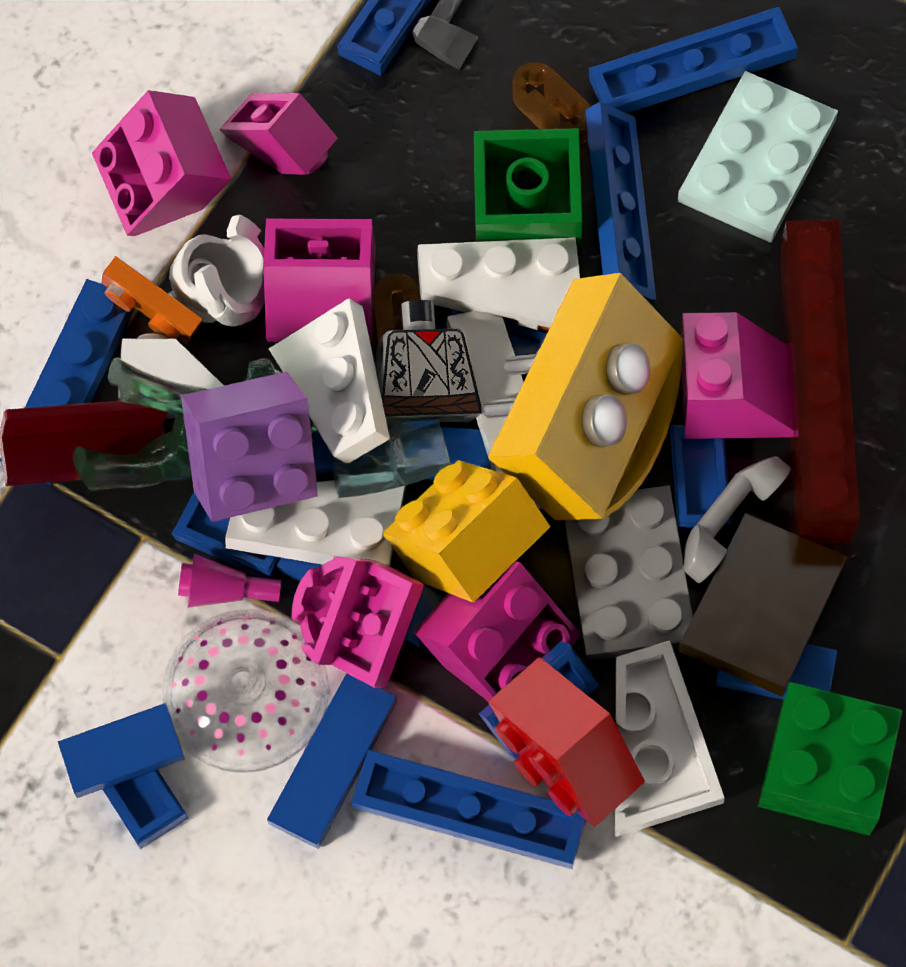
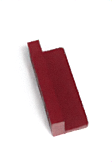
M167 398L5 410L0 426V452L5 486L167 472L170 462L163 427L169 410Z

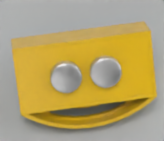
M621 273L573 279L537 353L508 357L504 363V369L509 375L527 374L519 393L515 398L487 400L483 406V413L488 419L506 418L498 437L493 443L488 458L505 474L517 477L529 496L555 521L603 519L624 505L640 487L661 450L678 395L684 339Z

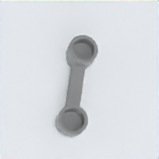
M774 456L754 463L736 473L704 516L691 530L683 556L685 573L697 583L705 580L727 553V549L714 539L716 534L750 491L764 501L785 480L791 467L779 457Z

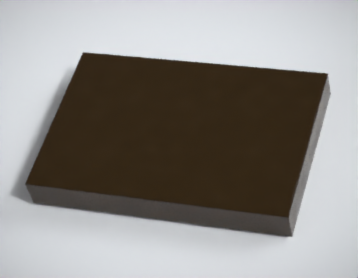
M745 513L727 549V553L720 562L680 642L678 652L783 697L844 568L847 556Z

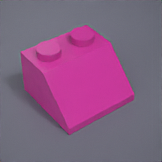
M737 312L683 313L681 337L684 339L681 382L685 439L794 437L795 430L787 345Z

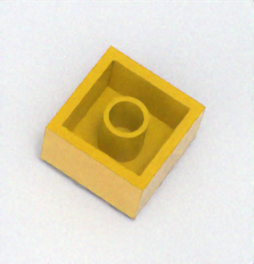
M458 460L439 471L434 478V484L417 500L404 505L397 512L395 521L382 534L415 580L474 603L550 528V525L517 477Z

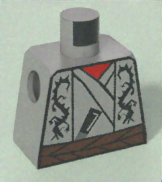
M412 300L402 303L403 330L387 331L379 339L376 352L375 369L387 426L470 423L482 414V407L464 333L461 329H435L433 301Z

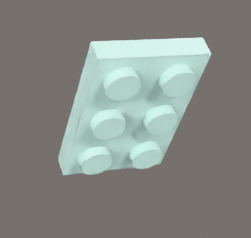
M745 71L681 186L677 202L772 243L836 122L838 110Z

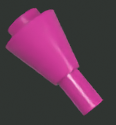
M194 554L193 564H181L178 596L188 597L187 608L243 601V598L279 602L281 580L246 576L244 572Z

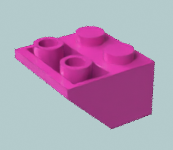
M147 90L92 152L127 236L140 235L203 210L232 180L196 98L193 96Z
M266 219L263 270L267 342L282 341L350 298L363 306L369 340L372 343L376 245L372 219Z
M517 561L474 603L447 593L413 632L448 671L487 701L501 691L537 658H543L558 643L563 641L572 647L581 637V633L525 567Z

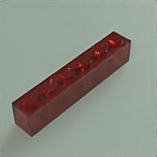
M786 221L780 246L785 344L787 345L795 430L794 437H791L796 535L815 543H852L860 521L840 221Z

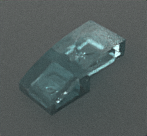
M439 419L387 424L390 439L348 464L334 457L329 449L328 457L338 498L378 493L416 483L437 475L439 471L450 465L451 462Z

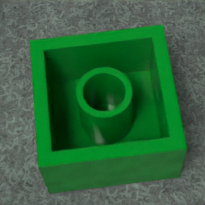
M579 128L474 131L476 242L576 237L577 251H581L582 204Z
M789 682L782 701L758 807L870 836L880 817L903 710Z

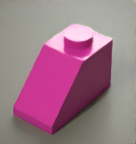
M251 93L219 129L225 137L281 174L307 175L316 171L327 160L328 149L338 139L300 93Z

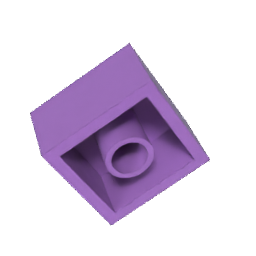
M288 372L181 395L194 493L212 522L318 497L308 399Z

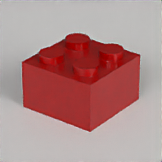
M541 657L537 658L488 701L500 722L494 727L497 735L510 750L519 755L514 760L517 769L533 786L537 787L543 782L550 788L548 790L549 796L567 816L571 817L577 812L593 827H596L645 783L610 713Z

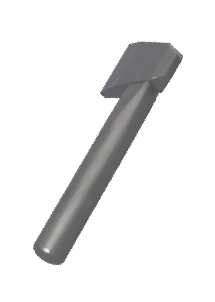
M440 0L431 16L419 19L412 33L418 45L445 63L460 70L478 40V36L450 24L463 0Z

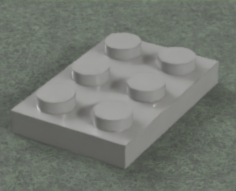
M670 485L636 490L624 505L603 519L563 520L586 662L616 658L669 640L673 650L679 649L680 642L693 615Z

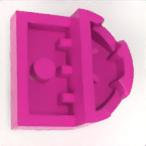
M333 557V560L328 561L321 567L311 568L301 579L292 604V619L300 623L302 636L306 643L301 646L302 650L318 665H333L374 688H386L424 584L372 559Z

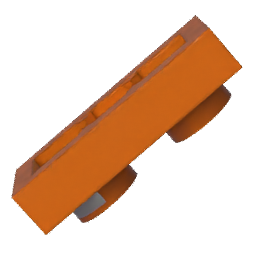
M117 256L113 258L104 270L101 283L107 287V290L104 292L105 295L122 309L130 312L135 307L149 317L151 320L148 326L155 333L163 335L168 339L178 338L187 345L200 328L203 320L201 317Z

